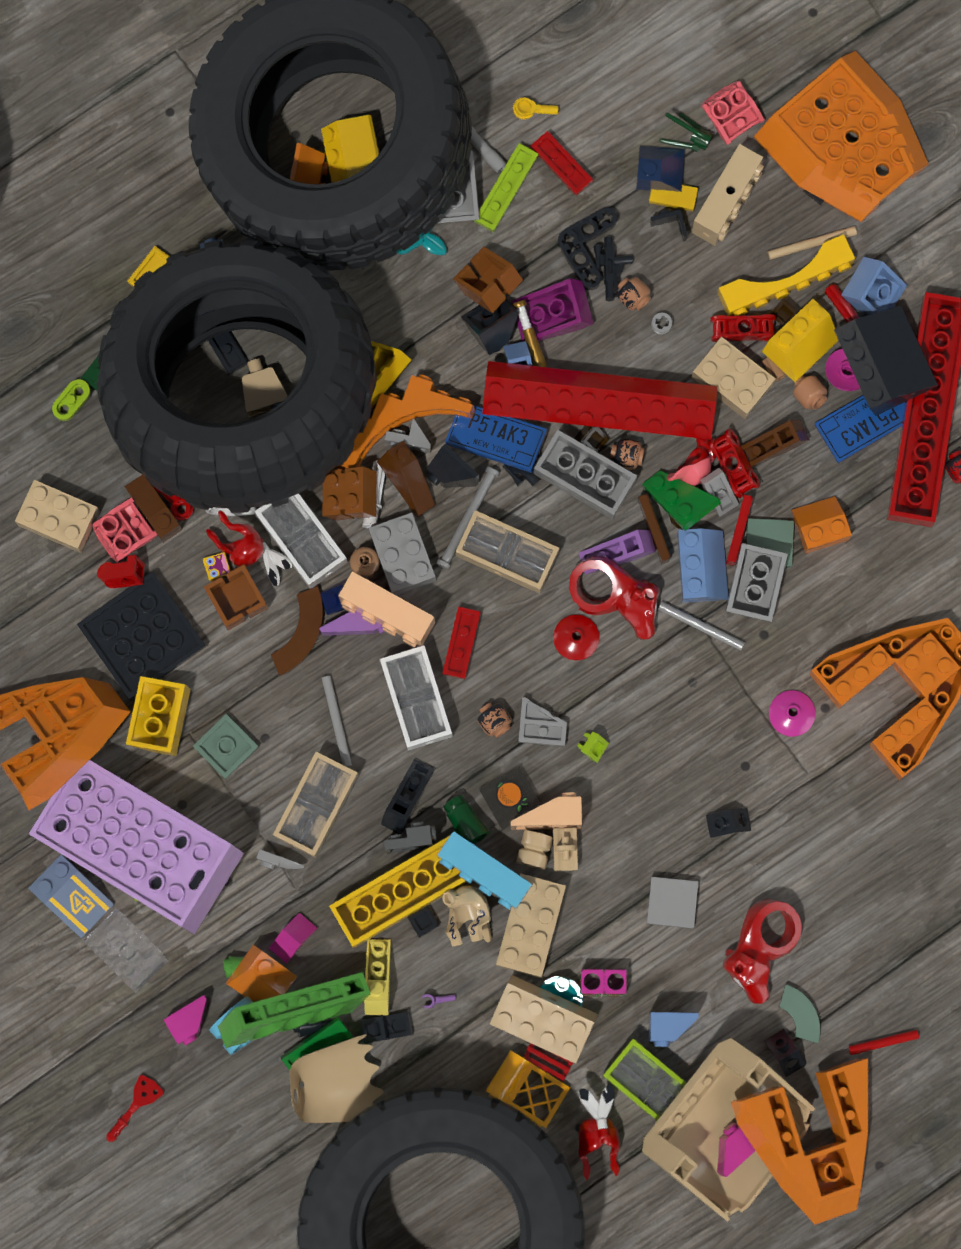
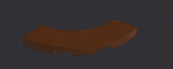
M318 586L296 595L300 611L297 628L288 643L277 652L271 654L279 676L287 674L301 664L318 640L319 628L322 626L323 604Z

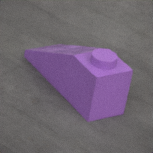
M636 530L579 552L581 561L591 556H604L620 565L655 553L656 549L650 530ZM589 569L584 572L587 575L601 570Z
M357 611L354 614L349 612L319 628L323 636L385 633L382 630L381 624L377 622L375 625L370 624L362 619L363 616Z

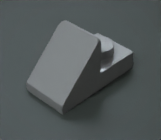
M414 418L409 435H405V431L393 429L392 432L386 431V445L396 446L404 441L410 450L425 453L431 452V444Z
M720 468L700 480L703 485L701 487L702 491L720 499L721 504L714 509L719 517L739 505L724 472Z

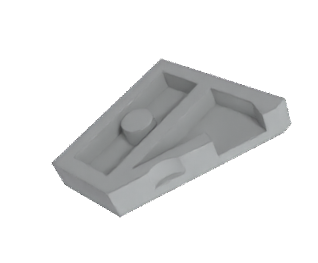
M522 697L518 743L565 747L567 722L552 715L549 711L539 707L529 699Z

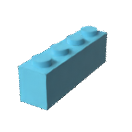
M454 831L438 853V857L441 858L440 864L449 870L454 867L460 871L459 876L468 883H471L472 880L478 883L480 891L489 897L491 894H494L500 898L498 903L508 910L511 907L517 909L532 887L531 883Z

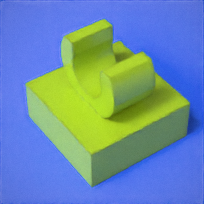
M593 731L591 735L584 733L583 736L588 740L585 745L578 743L577 746L590 760L598 763L609 743Z

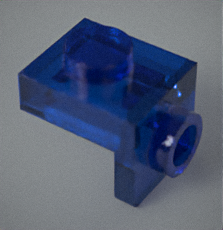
M345 584L320 593L327 615H333L345 610L342 608L343 605L338 596Z

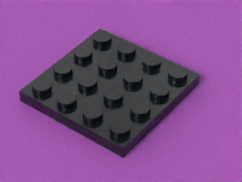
M153 571L143 578V585L129 587L77 624L129 700L133 699L137 694L140 676L160 680L206 648Z

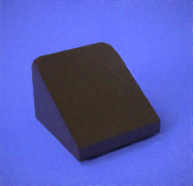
M786 296L770 314L776 315V321L783 327L802 307L790 296Z
M584 426L574 439L598 453L610 438L599 427Z

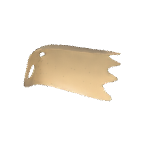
M366 1035L312 1052L292 1064L290 1069L291 1099L293 1108L301 1121L307 1123L349 1122L363 1110L372 1106L373 1101L383 1094L384 1091L370 1084V1078L379 1069V1066L367 1062L364 1058L365 1054L373 1046L358 1044V1041L366 1037ZM300 1081L304 1082V1087L302 1089H300ZM295 1089H296V1091H297V1096H298L297 1104H296L295 1099H294V1090H295Z

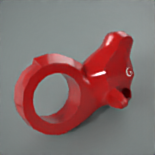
M591 556L583 559L572 570L569 591L573 601L580 607L578 610L590 615H602L618 611L633 627L637 638L649 640L654 636L656 631L655 615L660 590L656 584L649 583L645 579L638 581L617 563L604 556ZM589 569L604 571L610 577L613 584L611 595L604 600H593L587 597L580 587V577L584 571Z
M765 899L754 904L748 910L744 919L737 948L735 950L727 949L724 954L727 957L723 961V969L730 974L732 980L744 990L748 1000L754 1004H762L770 997L768 989L770 961L789 954L796 947L801 936L802 925L800 916L791 905L784 901ZM778 910L784 917L785 931L781 939L776 943L768 945L762 938V922L768 914Z

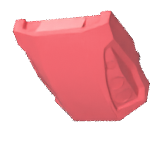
M740 81L725 86L700 105L711 119L726 145L730 144L732 140L754 125L765 120Z
M132 497L113 508L92 524L98 540L110 557L117 563L158 535L146 522Z

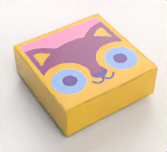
M225 552L203 558L209 581H214L220 577H227L226 574L231 572Z

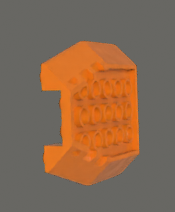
M856 51L838 59L775 112L754 135L756 141L799 188L823 199L824 202L859 222H862L872 214L879 204L909 178L913 179L929 165L901 100ZM818 99H824L828 103V107L819 109L816 107L815 102ZM853 132L858 136V140L854 143L848 142L845 135ZM881 165L885 166L888 169V174L880 176L876 173V168Z

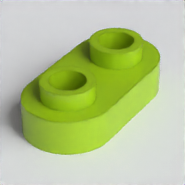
M80 379L69 383L52 405L53 414L58 420L69 421L76 415L91 395L89 385ZM78 389L83 390V394L81 396L75 395ZM63 407H68L67 413H61Z

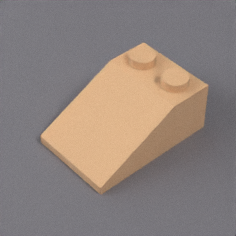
M572 792L562 793V797H556L512 820L511 830L581 829V797H576V793Z

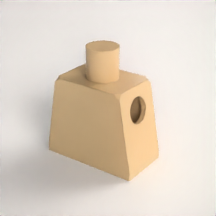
M260 359L249 361L247 364L250 374L242 376L245 407L249 417L272 410L275 404L283 402L288 397L272 367L263 369Z

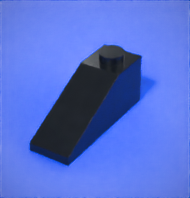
M416 759L413 760L386 808L380 825L399 834L403 833L434 773V768Z

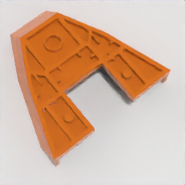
M81 677L33 685L0 695V730L25 718L41 740L1 763L3 770L21 794L28 810L50 799L104 746L131 712L110 683Z

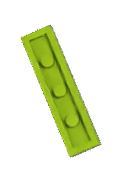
M518 143L480 208L479 220H474L475 223L493 233L495 232L537 160L538 153Z

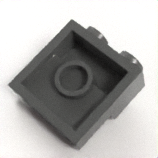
M425 822L412 823L411 828H406L407 838H403L402 834L388 836L389 840L384 841L387 854L428 849L433 846L432 842H437L435 826H425Z

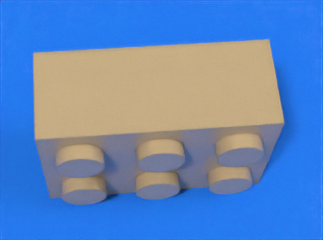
M723 337L717 341L692 373V379L699 384L717 386V398L745 420L775 382V378Z
M34 480L15 522L19 527L82 553L93 529L92 524L96 522L100 511L92 504Z

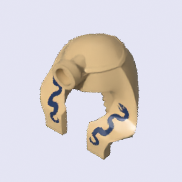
M461 886L453 892L447 891L443 894V902L450 908L448 925L445 932L451 941L452 947L463 944L459 928L468 920H473L468 926L472 942L484 939L489 943L492 940L489 924L490 911L484 894L478 888L472 886Z

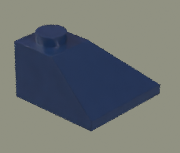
M639 146L636 190L651 191L653 189L682 192L685 149Z

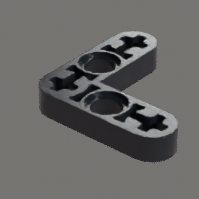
M606 207L563 230L558 236V246L578 280L583 282V286L587 290H595L599 287L601 275L599 270H596V265L585 249L584 244L616 226L617 213L612 208ZM603 215H612L611 223L608 224L607 221H604L600 224L601 229L598 230L597 223L603 220ZM590 224L593 226L594 232L591 235H584L581 232L582 226ZM565 236L573 238L572 246L576 250L571 252L570 246L567 243L563 244ZM575 255H583L586 258V262L581 266L575 265L573 262ZM588 266H591V268H588L590 276H596L594 284L585 282L587 275L583 270Z

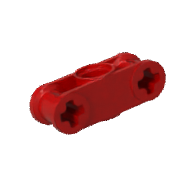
M776 315L713 316L710 318V322L713 323L711 341L717 342L721 337L726 341H769L775 335L774 321L776 320ZM738 325H747L749 332H741L738 329Z
M728 429L725 431V434L717 439L712 438L709 440L710 447L720 462L730 482V486L738 498L743 497L744 493L752 488L757 489L760 487V481L753 471L733 430ZM734 458L738 461L736 469L732 467V460Z

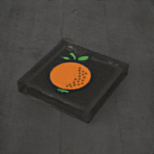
M520 766L479 789L501 830L510 826L512 820L541 806Z

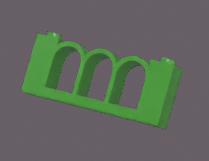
M363 972L236 1007L218 1025V1029L225 1048L247 1043L249 1040L267 1037L277 1031H289L306 1023H317L329 1018L352 1013L371 993Z

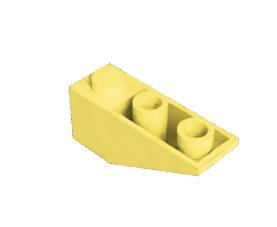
M367 940L365 980L371 994L364 1000L365 1015H388L391 940Z

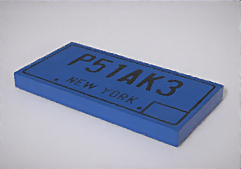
M863 395L816 422L814 425L837 463H840L902 426L905 402L875 416Z
M473 405L475 408L473 418L455 415L445 440L446 445L532 473L545 440L547 429L511 417L482 414L483 408Z

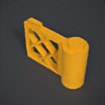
M510 1050L486 1091L489 1093L488 1096L511 1105L529 1117L540 1128L541 1126L546 1128L570 1087ZM532 1070L540 1074L541 1085L529 1087L527 1077ZM544 1077L551 1082L545 1083ZM525 1082L526 1088L521 1089L522 1085ZM556 1084L563 1089L558 1098L549 1100L546 1086ZM543 1087L546 1101L533 1103L530 1090ZM527 1091L529 1105L520 1107L513 1103L518 1093ZM555 1102L551 1108L550 1103ZM547 1104L549 1113L544 1121L536 1117L535 1106ZM531 1108V1113L524 1109Z

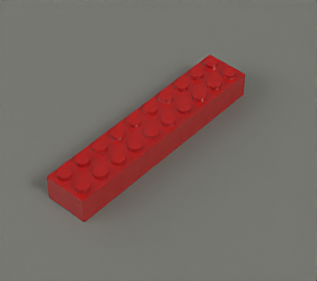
M925 292L921 303L916 339L938 386L905 402L886 520L932 527L936 521L961 365V298Z
M488 361L482 414L711 440L717 400V386Z

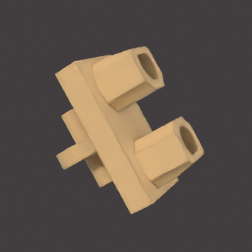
M553 828L554 871L578 870L577 828Z

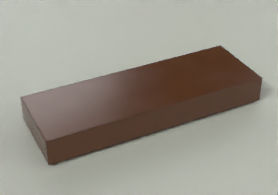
M648 495L639 496L638 504L647 528L650 530L661 565L670 561V554Z

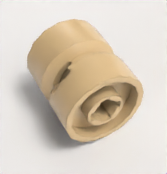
M524 830L521 841L524 848L519 849L516 863L545 870L548 860L545 853L550 851L553 837Z

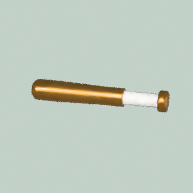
M522 300L513 303L512 305L517 310L523 328L522 333L530 353L532 365L547 367L534 328L528 319L525 308L527 305L526 301Z

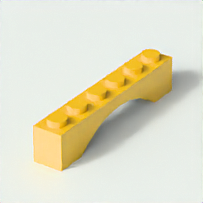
M843 234L824 242L813 260L801 271L788 278L765 283L738 279L719 287L717 294L727 316H743L752 307H756V309L762 308L773 298L777 300L783 299L794 289L801 291L809 287L810 283L815 280L822 282L830 278V274L836 271L843 273L851 269L855 257Z

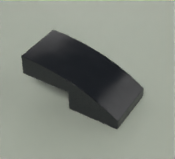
M410 1012L360 1020L362 1034L366 1035L363 1038L364 1044L414 1035Z

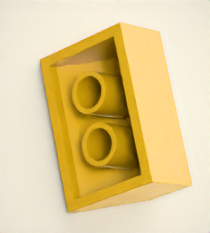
M371 115L338 120L321 128L332 183L357 174L379 155Z
M812 299L768 341L762 352L790 379L797 382L839 340L834 331L835 326L830 314Z
M140 676L126 745L155 753L176 756L191 689L185 684Z

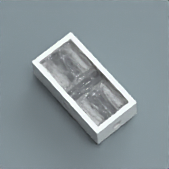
M299 494L289 497V502L281 506L272 507L271 504L261 506L254 511L256 517L284 555L291 561L293 567L310 589L348 563L345 555Z
M425 646L381 658L382 669L408 751L451 738L452 732Z

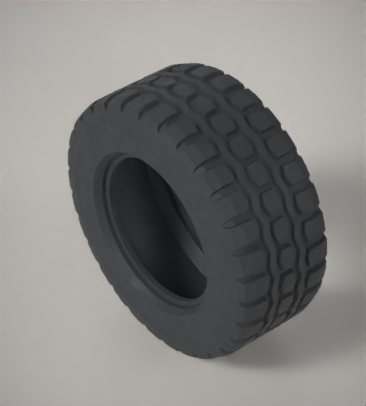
M265 0V5L257 4L242 14L243 20L240 22L235 20L222 33L223 40H217L206 56L208 62L207 64H202L195 81L197 88L193 89L189 111L192 115H189V138L192 141V156L199 169V175L215 201L242 235H245L247 239L260 240L265 246L292 248L300 252L308 262L314 265L320 264L330 271L344 270L346 266H349L350 269L361 268L371 265V261L377 260L379 263L395 256L397 250L401 249L404 251L420 240L418 236L422 233L426 235L439 221L438 216L445 214L455 198L454 192L460 189L466 173L464 166H467L469 163L472 145L470 142L472 123L468 113L467 97L443 45L436 38L432 29L426 22L417 17L410 8L401 2L393 0ZM354 73L378 80L395 93L396 116L391 135L380 154L357 174L329 184H305L285 178L271 169L268 156L271 126L284 102L303 85L330 74Z
M422 1088L393 1095L366 1108L346 1123L325 1146L315 1166L312 1168L305 1184L306 1187L301 1198L298 1213L297 1246H299V1249H368L366 1243L367 1213L372 1198L383 1180L398 1166L417 1156L429 1153H453L466 1156L486 1166L506 1186L513 1198L519 1216L520 1238L518 1249H584L585 1222L580 1193L572 1171L555 1143L534 1121L511 1105L483 1093L459 1088Z

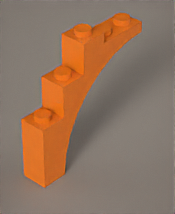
M421 374L418 377L411 375L402 400H400V396L393 393H388V395L380 394L372 418L370 419L369 416L363 433H359L354 441L355 445L352 453L342 466L339 464L334 468L345 470V468L360 467L365 456L386 435V431H391L401 424L413 420V418L417 419L437 414L473 418L475 408L471 401L466 398L459 397L455 399L450 397L449 393L442 390L435 392L436 387L431 378Z

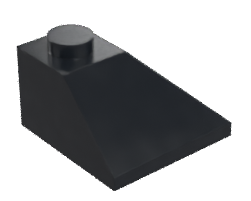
M505 299L493 313L478 305L461 316L479 345L491 355L509 343L518 312Z
M446 444L440 448L426 468L429 474L427 478L436 486L440 484L443 488L476 487L479 484V474Z

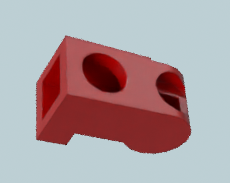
M130 555L127 557V562L103 563L98 568L97 576L108 588L112 589L143 585L145 564L137 555Z

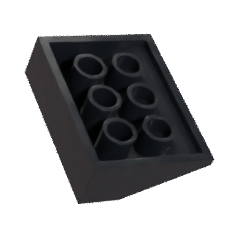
M902 306L852 320L834 329L868 406L875 416L938 386Z

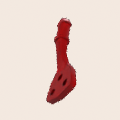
M144 1075L138 1077L133 1090V1102L129 1110L121 1118H118L117 1123L107 1133L106 1140L108 1142H113L117 1139L121 1131L128 1126L127 1123L133 1113L140 1107L152 1104L163 1096V1090L155 1081ZM145 1081L146 1085H142L141 1082Z

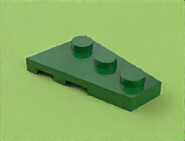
M658 471L642 484L644 490L684 531L721 504L719 498L679 479L668 481L666 478L668 474L662 471Z
M338 1016L280 1057L290 1071L292 1064L301 1057L354 1037Z

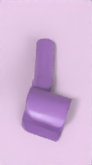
M431 994L422 996V998L430 997L432 999L431 1005L423 1006L425 1008H433L438 1003L456 1000L455 994L435 997Z

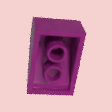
M570 278L512 301V304L522 300L526 301L527 305L525 308L528 319L534 328L538 341L572 333L594 324L583 282ZM518 315L516 320L522 342H524L523 328Z

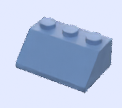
M702 528L687 529L686 531L678 530L677 543L682 603L728 600L723 531Z

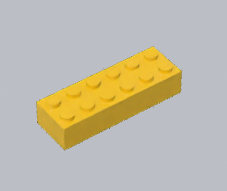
M450 836L329 906L353 948L438 900L445 892L453 891L467 883V881L459 876L460 871L454 867L449 870L439 863L441 858L438 857V853Z

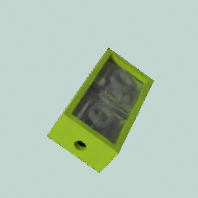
M634 1039L630 1041L603 1074L606 1080L656 1121L659 1120L687 1084Z

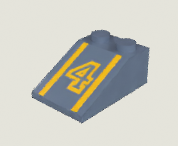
M62 854L28 888L80 938H83L115 905Z

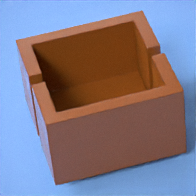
M484 246L470 260L481 277L478 279L471 267L466 264L453 278L465 296L491 313L506 299L504 295L506 293L510 295L523 281L511 263Z
M366 467L331 470L325 476V481L323 482L322 516L333 520L354 519V517H376L377 471Z
M245 565L226 574L229 583L225 584L223 578L220 577L204 586L228 631L245 622L244 617L246 615L252 618L268 609Z

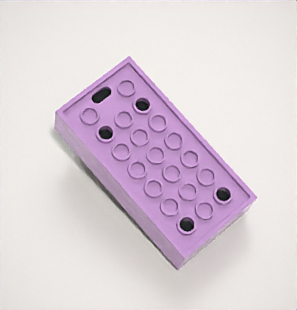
M91 760L50 798L29 832V835L194 935L244 854L232 844Z

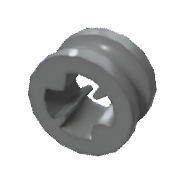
M657 313L651 321V327L657 334H666L672 327V319L666 313ZM661 318L666 319L665 323H668V327L664 326L662 329H659L655 321H660Z

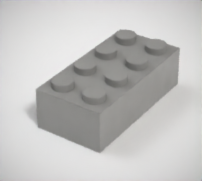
M558 429L534 467L535 475L612 520L637 480V475Z

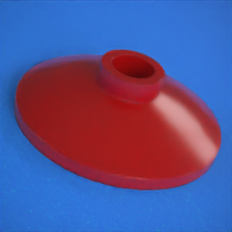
M570 615L563 618L557 624L553 634V642L556 650L564 658L580 661L590 657L596 651L599 644V631L595 623L589 618L582 615ZM577 632L581 635V638L574 640L572 634Z

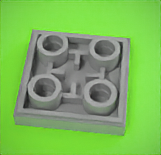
M651 877L647 924L694 929L698 881Z

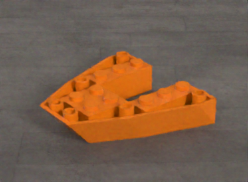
M949 618L897 629L834 653L825 658L809 673L838 709L891 666L922 700L869 744L898 780H901L921 763L961 696V632Z
M868 1058L855 1059L815 1073L836 1142L807 1152H803L784 1087H772L731 1101L737 1124L779 1186L814 1225L857 1210L868 1138Z

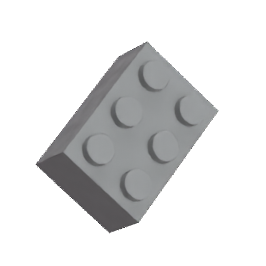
M412 513L368 528L392 594L397 596L436 582L434 571Z
M742 543L725 612L772 622L788 554Z

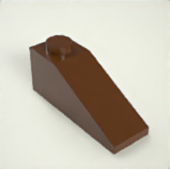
M789 420L742 445L741 448L751 467H754L791 451L810 441L801 420Z
M404 441L389 449L377 461L416 517H419L435 506L419 462Z
M143 474L124 486L163 543L182 531L172 513Z

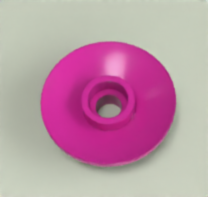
M843 349L832 353L825 366V373L829 382L837 389L843 391L860 389ZM847 370L851 375H845L843 371Z
M794 690L785 691L777 695L772 701L769 708V719L774 729L780 734L789 737L800 736L806 733L813 725L815 707L811 699L804 693ZM791 708L797 711V715L794 717L789 715V709Z

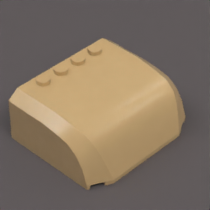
M730 1038L717 1044L644 1138L642 1152L726 1221H729V1216L736 1211L743 1212L773 1177L756 1151L729 1176L723 1177L717 1173L719 1138L724 1135L723 1130L728 1125L737 1123L731 1101L772 1087H784L800 1140L807 1133L809 1127L807 1120L810 1111H814L815 1108L764 1061Z

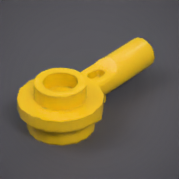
M523 97L514 102L513 113L517 118L527 120L533 114L558 115V106L536 105L533 100Z

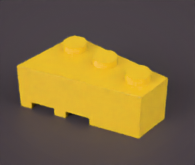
M371 341L377 376L376 387L371 398V406L373 407L377 403L380 394L386 392L411 359L399 349Z

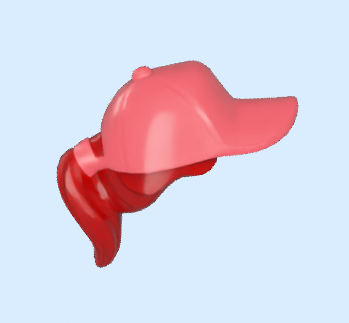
M696 438L698 447L690 453L684 465L677 468L676 473L667 475L668 481L679 479L692 486L701 484L700 480L711 473V464L716 459V455L712 451L707 439Z

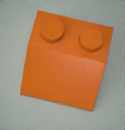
M297 143L290 180L305 184H323V175L327 176L329 171L326 155L302 143Z
M835 496L791 510L805 554L848 541L852 536L845 513Z
M253 945L226 984L244 997L248 996L253 1002L285 994L297 976Z

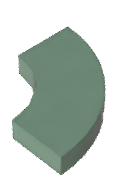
M785 985L779 1008L787 1011L793 1018L796 1027L795 1037L818 1044L820 1023L814 1006L802 992L792 986Z

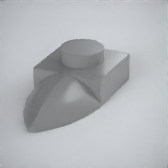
M261 849L257 855V859L261 861L260 865L272 870L274 866L286 869L304 868V865Z

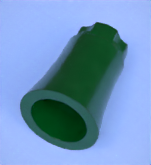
M463 795L454 797L444 804L443 808L455 832L473 845L491 833L476 815L469 802H466Z

